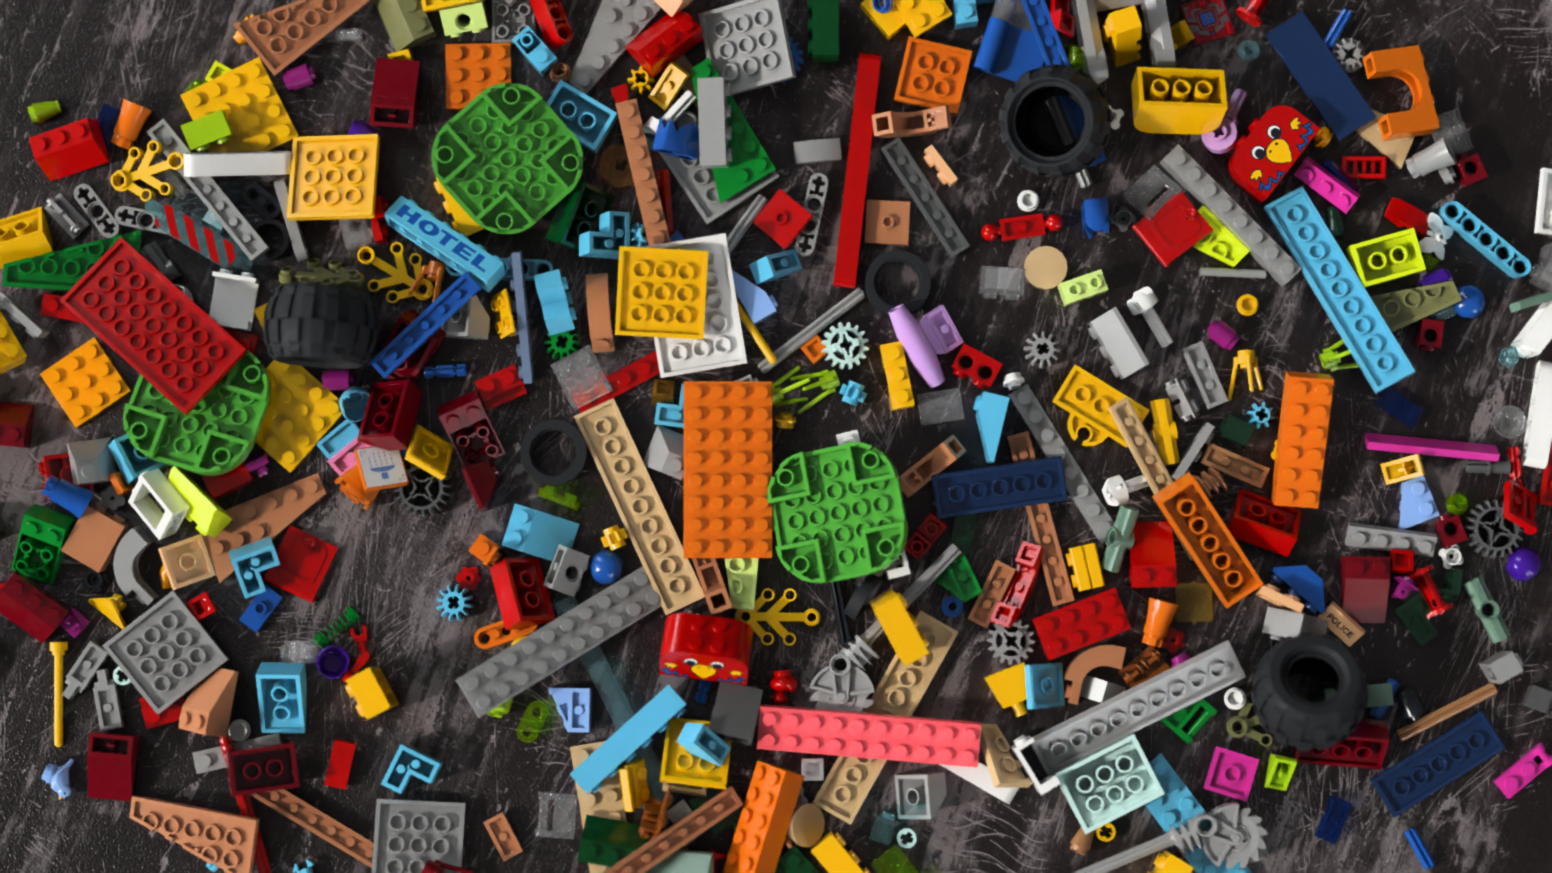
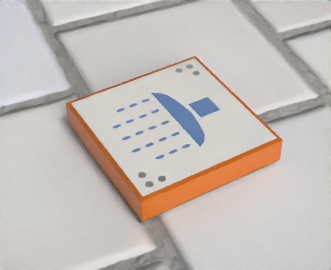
M375 446L355 449L354 454L365 492L408 485L409 481L400 450L388 451Z

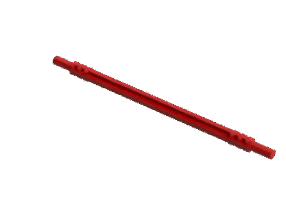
M228 731L226 737L218 739L225 763V751L235 750L232 736H229ZM249 794L236 796L241 815L256 818ZM258 828L254 857L258 873H272Z

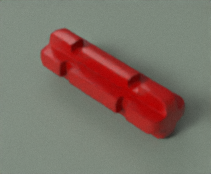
M1509 447L1507 449L1508 457L1510 456L1509 461L1511 462L1509 477H1512L1514 482L1524 487L1523 479H1521L1523 473L1522 462L1519 459L1521 455L1520 447Z

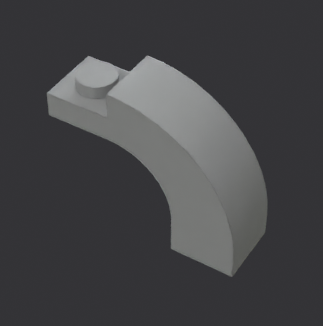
M138 525L131 528L119 542L114 555L113 567L116 581L122 592L126 596L135 592L137 600L148 606L154 603L160 596L141 577L138 564L141 554L154 541Z

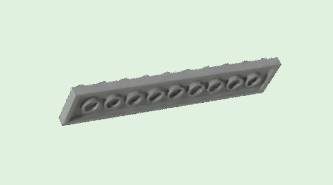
M642 566L457 678L456 682L478 718L660 608L659 595L654 591Z
M1227 640L1033 736L1035 742L1031 743L1046 774L1049 775L1246 676L1231 644Z

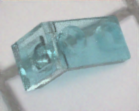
M882 811L881 814L876 813L868 839L890 846L895 827L899 825L898 820L895 819L896 816L886 811Z

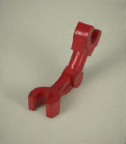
M361 625L363 629L361 635H356L355 629L350 628V634L355 643L358 644L360 657L357 658L354 666L342 678L345 683H347V679L356 675L370 659V653L366 641H368V629L365 625Z

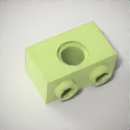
M483 1L439 10L445 36L459 37L463 35V32L468 31L479 33L488 27ZM465 14L470 17V20L463 23L459 21L458 17Z
M1101 269L1062 282L1057 286L1064 307L1108 291Z

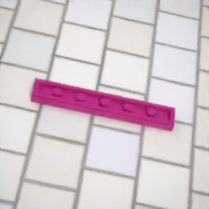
M1365 433L1364 442L1369 450L1495 462L1499 461L1500 456L1496 445L1375 433Z

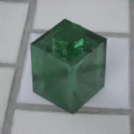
M1230 415L1226 419L1221 420L1218 431H1220L1219 437L1244 447L1247 446L1255 425Z

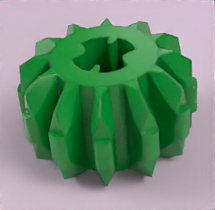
M573 330L550 336L547 332L546 336L551 338V340H545L544 344L552 346L547 348L546 352L551 353L554 351L552 355L554 360L559 354L562 362L565 361V354L572 360L573 355L570 352L579 353V350L574 345L579 346L582 344L581 341L574 340L580 336L578 332L571 335ZM560 338L568 339L565 348L557 346L560 343Z

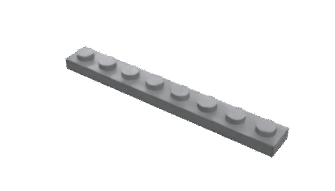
M164 119L147 131L152 140L162 143V152L167 158L173 152L192 153ZM180 158L177 160L178 165L181 163ZM184 169L178 170L253 263L270 250L211 176L187 177L184 176Z
M1025 384L1009 394L1008 397H1010V400L1046 458L1062 456L1066 489L1099 543L1102 544L1105 542L1107 530L1114 526V522L1028 384Z

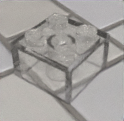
M590 345L551 364L573 410L613 391Z

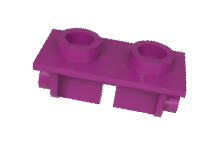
M1405 575L1403 577H1390L1394 582L1389 588L1388 595L1393 599H1404L1411 591L1419 590L1414 586L1415 582Z

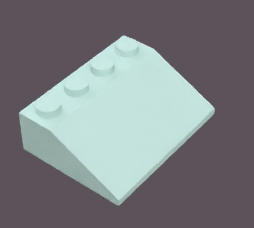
M1130 734L1053 773L1061 783L1059 786L1085 834L1165 794L1135 734Z

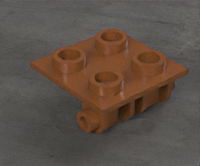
M1150 645L1117 673L1129 688H1132L1170 669V667L1163 660L1162 655Z
M669 786L662 801H658L654 796H650L645 801L643 817L639 828L641 838L647 839L650 837L653 839L662 832L663 827H666L669 814H666L667 808H670L673 800V795H670L672 786Z

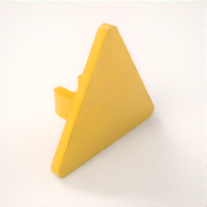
M115 593L111 598H90L88 600L92 606L122 630L127 627L119 612L127 606L125 602L121 601L123 596Z

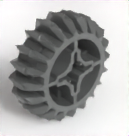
M409 462L411 468L408 469L405 465L404 467L407 478L413 484V490L407 497L405 486L392 489L393 493H400L394 499L395 501L403 500L399 508L403 509L408 506L405 513L410 514L414 509V517H418L420 511H422V517L427 518L428 510L434 516L436 515L435 507L442 511L443 508L440 503L442 502L446 505L449 503L443 498L445 495H452V493L446 492V488H452V484H445V481L449 480L450 476L446 475L443 480H440L432 475L425 480H421L414 473L423 469ZM436 480L439 481L440 485L437 498L434 497L431 490ZM418 483H421L423 485L427 483V486L425 487L427 494H425L424 492H420V494L418 493V490L420 489ZM424 496L431 504L416 506L411 502Z
M1493 499L1491 503L1489 500H1485L1483 506L1476 504L1477 511L1473 509L1469 511L1473 518L1466 517L1465 521L1470 523V526H1464V530H1470V534L1466 535L1468 538H1472L1468 545H1477L1474 552L1479 553L1482 550L1483 557H1487L1490 553L1491 559H1495L1497 554L1500 558L1505 557V552L1512 554L1513 550L1511 547L1515 549L1519 547L1516 540H1523V537L1518 535V533L1524 532V528H1519V525L1509 520L1510 530L1505 528L1503 524L1504 501H1501L1499 504L1497 499ZM1497 511L1496 515L1492 516L1489 522L1481 521V518L1487 512ZM1495 525V528L1501 532L1493 533V529H1490L1491 527L1488 526ZM1478 528L1485 532L1484 540L1486 542L1481 539ZM1499 536L1508 538L1501 546L1492 547L1493 542H1496Z

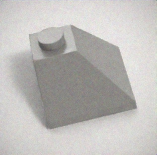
M475 295L441 329L446 332L445 337L488 340L490 317L477 295Z
M657 425L643 460L645 466L683 481V434Z
M111 437L67 443L74 485L83 486L111 482L108 476L117 472L115 459L108 447L112 442Z
M945 772L895 775L898 819H934L947 795Z

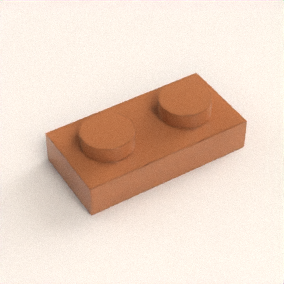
M504 811L483 822L503 861L524 851Z

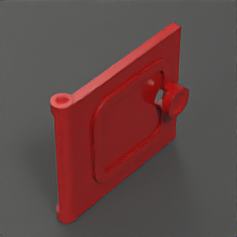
M1181 190L1132 226L1165 268L1169 267L1171 262L1213 231L1212 227Z
M290 525L277 551L280 565L269 568L263 580L313 603L339 548Z

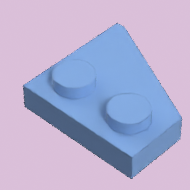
M1424 475L1401 483L1398 529H1406L1440 516Z
M549 687L548 691L553 696L557 705L556 708L559 715L563 718L567 732L590 733L592 688Z

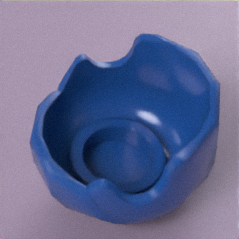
M1463 285L1457 289L1462 298V301L1452 305V309L1457 315L1472 319L1483 312L1486 304L1485 296L1479 288L1472 285Z
M602 549L593 556L590 562V573L595 581L601 584H612L621 576L623 560L617 552L611 551V549Z

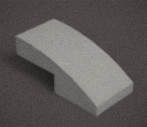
M840 138L807 140L793 143L795 164H815L818 162L842 160Z

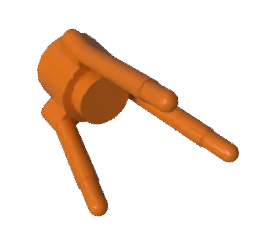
M429 261L428 266L423 265L419 276L408 294H413L426 274L427 280L435 282L433 303L440 296L446 265L437 261Z

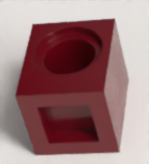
M1470 152L1460 155L1457 157V164L1453 165L1462 188L1488 177L1478 153L1470 155ZM1466 163L1473 166V174L1465 170Z
M1424 318L1418 320L1414 346L1421 347L1420 351L1434 352V349L1441 348L1445 322ZM1427 330L1433 333L1434 338L1432 342L1425 339V332Z
M1449 512L1437 517L1439 521L1433 523L1443 548L1468 539L1458 515L1451 516ZM1448 523L1454 527V532L1451 535H1448L1445 531V526Z

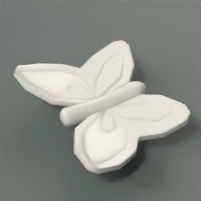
M1431 212L1427 219L1428 226L1431 229L1427 231V235L1431 237L1422 239L1419 242L1421 252H1434L1439 260H1443L1445 255L1444 245L1447 244L1446 239H1449L1454 231L1450 226L1443 224V220L1439 215Z

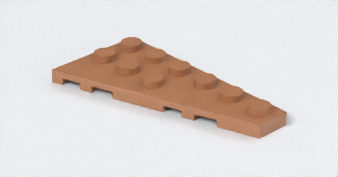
M298 0L269 12L233 23V26L272 74L276 76L371 0Z
M320 473L313 474L224 510L233 520L215 538L208 534L206 536L202 535L219 583L225 581L235 571L228 551L270 536L273 540L281 531L291 525L301 514L327 494Z
M141 795L132 796L129 818L150 830L157 831L164 835V838L178 843L188 852L209 864L220 867L225 873L253 872L260 819Z

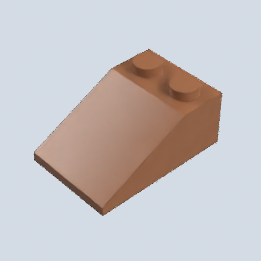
M218 667L199 682L182 706L178 728L206 736L226 737L238 671Z

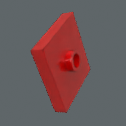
M779 189L752 223L787 250L813 218V215Z

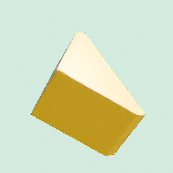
M1420 454L1380 464L1386 485L1425 475Z

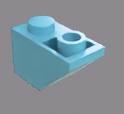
M529 26L512 39L514 44L542 77L550 71L555 63H558L557 57Z

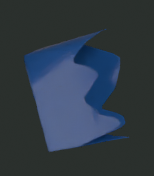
M660 116L652 150L684 160L699 159V129L696 123L683 125L676 131L673 121L670 120L666 124V120H662Z
M1108 198L1085 199L1081 206L1082 229L1084 230L1085 227L1089 240L1092 238L1093 231L1100 232L1102 230L1106 234L1107 228L1109 233Z

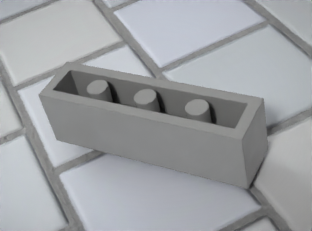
M724 77L697 78L700 167L703 169L729 168V162L733 160L732 148H729L728 140H732L731 126L728 127V118H731V106L727 105V96L731 94L730 83H727Z

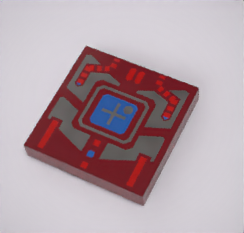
M1196 0L1179 7L1183 20L1185 19L1195 37L1191 41L1193 48L1235 34L1224 0Z

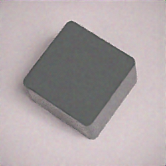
M1530 684L1522 705L1541 713H1547L1552 700V691Z

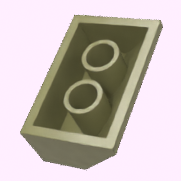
M374 0L396 51L415 47L437 37L427 12L424 13L421 0Z

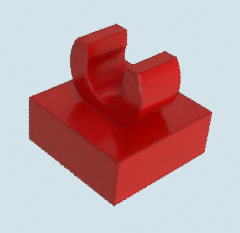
M1391 549L1390 573L1412 574L1414 572V551Z

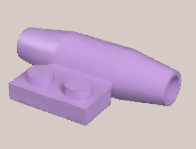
M904 304L891 309L888 313L896 336L903 345V349L914 369L930 388L943 383L945 377L937 354H947L964 343L944 305H939L923 315L919 323Z

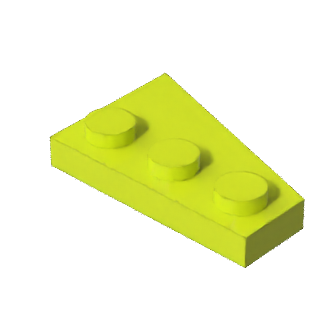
M1203 205L1198 212L1212 227L1213 231L1192 247L1234 267L1249 250Z

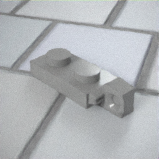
M0 292V310H7L10 313L9 317L14 322L23 324L26 327L25 331L31 337L46 338L50 333L49 330L5 292Z
M93 640L88 643L66 676L65 683L68 686L62 693L64 697L72 700L77 692L82 693L97 674L96 671L101 668L109 656L102 646Z
M108 668L97 670L98 682H94L93 693L100 731L123 728L124 722L117 684H115L114 679H110Z

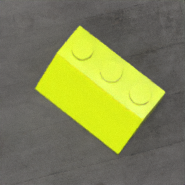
M173 466L168 480L190 506L185 518L190 522L194 520L198 524L195 528L203 536L208 534L215 538L233 519L190 476Z

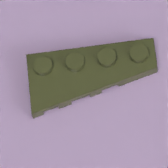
M1453 280L1370 296L1391 332L1462 301Z

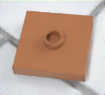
M867 200L864 244L908 246L910 202Z

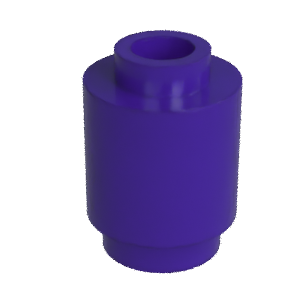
M1441 267L1423 276L1422 280L1418 281L1419 286L1451 281L1453 278L1448 269L1444 270Z

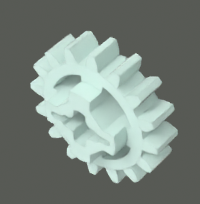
M839 322L837 329L832 325L830 327L831 333L825 332L824 336L827 340H822L821 344L825 345L826 348L821 352L828 354L825 360L831 359L833 361L832 367L840 364L839 368L842 370L847 365L850 370L853 367L852 363L859 366V358L862 360L866 358L863 352H867L869 348L864 346V344L869 340L862 338L865 331L858 332V325L851 328L850 322H847L846 326L843 327V324ZM848 333L853 334L856 338L853 339L852 337L848 336ZM837 334L838 341L831 345L832 338ZM843 341L845 342V344L850 345L847 351L845 350V348L840 347ZM859 347L858 354L853 358L852 351ZM834 353L842 356L843 360L836 357Z

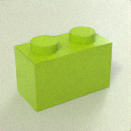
M222 109L180 126L190 150H197L198 153L210 149L209 144L217 142L218 145L230 141L229 136L234 135L226 113Z

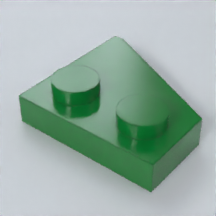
M964 553L959 555L934 580L963 603L983 594Z

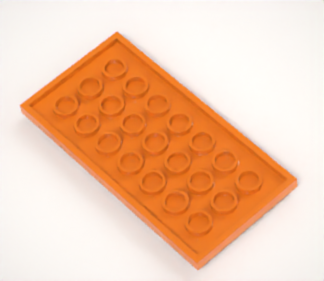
M684 381L683 558H772V504H768L767 498L768 486L772 477V381Z

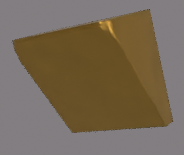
M654 379L651 404L653 406H657V402L673 404L676 381Z

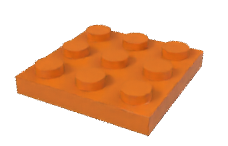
M909 36L894 101L927 109L946 105L950 107V114L957 115L972 51Z
M511 43L445 44L447 110H462L485 89L500 83H512Z

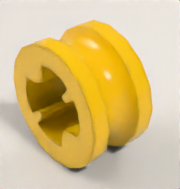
M1111 823L1103 825L1106 828H1111V832H1108L1110 834L1109 837L1100 835L1101 827L1095 829L1097 838L1103 842L1113 840L1116 835L1115 827Z

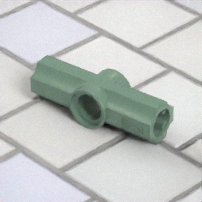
M1124 504L1120 505L1114 526L1107 530L1105 536L1107 547L1101 562V568L1114 573L1120 571L1126 550H1130L1134 544L1135 536L1133 529L1140 511L1137 508Z
M1482 576L1465 582L1463 585L1475 607V614L1480 618L1492 644L1511 636L1499 612V605L1493 600ZM1485 604H1489L1491 607V613L1488 616L1483 613V606Z

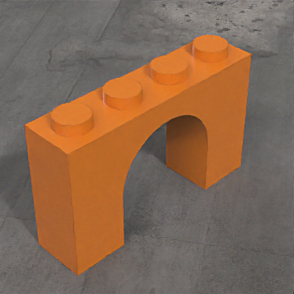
M1419 45L1371 51L1363 58L1367 79L1388 76L1397 77L1409 86L1413 96L1410 110L1388 113L1378 120L1383 141L1429 135L1440 128V119L1434 107V96L1429 87V75L1424 67V55L1420 51Z

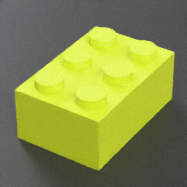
M1414 228L1353 244L1345 248L1349 263L1364 288L1426 270Z

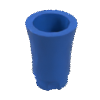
M52 475L41 494L49 497V500L67 509L78 518L84 513L94 491L79 487Z

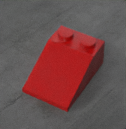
M1168 521L1136 522L1133 529L1135 536L1134 544L1128 550L1129 588L1177 587L1176 559L1171 525Z

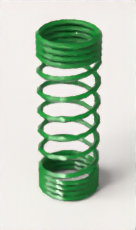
M352 606L345 609L346 613L342 611L350 625L338 615L346 629L333 619L341 633L329 623L336 636L330 633L326 627L324 629L329 634L331 640L321 631L314 636L315 641L323 649L329 646L328 641L333 642L332 637L338 638L337 633L343 634L342 629L347 631V626L352 627L351 621L356 623L361 619L359 613Z

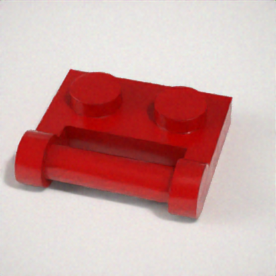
M1509 479L1504 483L1503 517L1524 528L1526 534L1533 535L1537 533L1535 505L1538 503V496Z

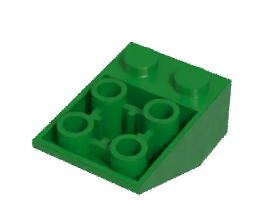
M34 504L24 514L11 570L15 571L17 569L24 575L52 585L65 554L61 549L73 530L76 519Z

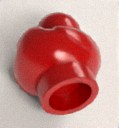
M791 670L774 671V678L770 682V687L775 693L770 698H772L775 705L783 706L786 704L787 695L783 691L789 690L794 692L797 688L798 682L792 676Z

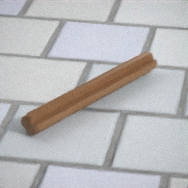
M1489 683L1396 731L1397 736L1401 741H1405L1498 693L1493 683Z

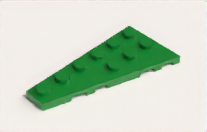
M709 58L690 69L697 103V78L720 77ZM731 94L727 96V105L731 106V118H728V127L731 126L732 140H728L729 148H732L733 160L729 162V168H712L720 204L777 170Z
M142 230L5 263L2 286L69 291L120 237L140 254Z

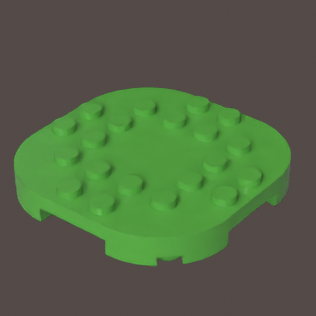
M500 83L482 91L441 128L433 143L431 160L434 173L441 185L479 226L497 234H515L532 227L574 189L582 174L583 152L575 134L571 132L536 91L522 84Z
M248 351L187 416L140 374L129 404L126 403L124 407V429L132 445L152 460L205 476L227 473L245 461L254 446L271 398V382L268 372L263 364Z
M847 442L843 445L796 453L779 465L780 467L770 479L767 498L768 504H772V517L778 546L776 551L781 563L788 571L803 581L826 584L877 574L886 570L897 561L907 542L908 524L899 475L895 465L884 452L865 443Z

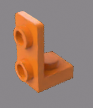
M480 533L469 549V552L483 561V564L486 566L497 564L503 556L501 553L503 548L482 533Z

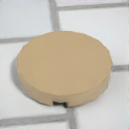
M1050 246L1037 247L1031 251L1025 259L1023 267L1025 277L1029 283L1043 290L1053 289L1058 286L1066 277L1068 269L1067 261L1062 252Z
M800 803L795 806L787 831L791 841H794L795 845L811 847L821 839L825 821L820 808L812 803Z

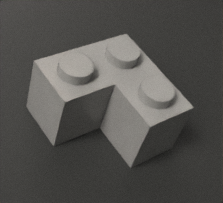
M1267 607L1262 633L1270 634V639L1281 641L1289 636L1296 638L1298 634L1311 632L1312 635L1322 636V634H1326L1328 621L1302 613Z

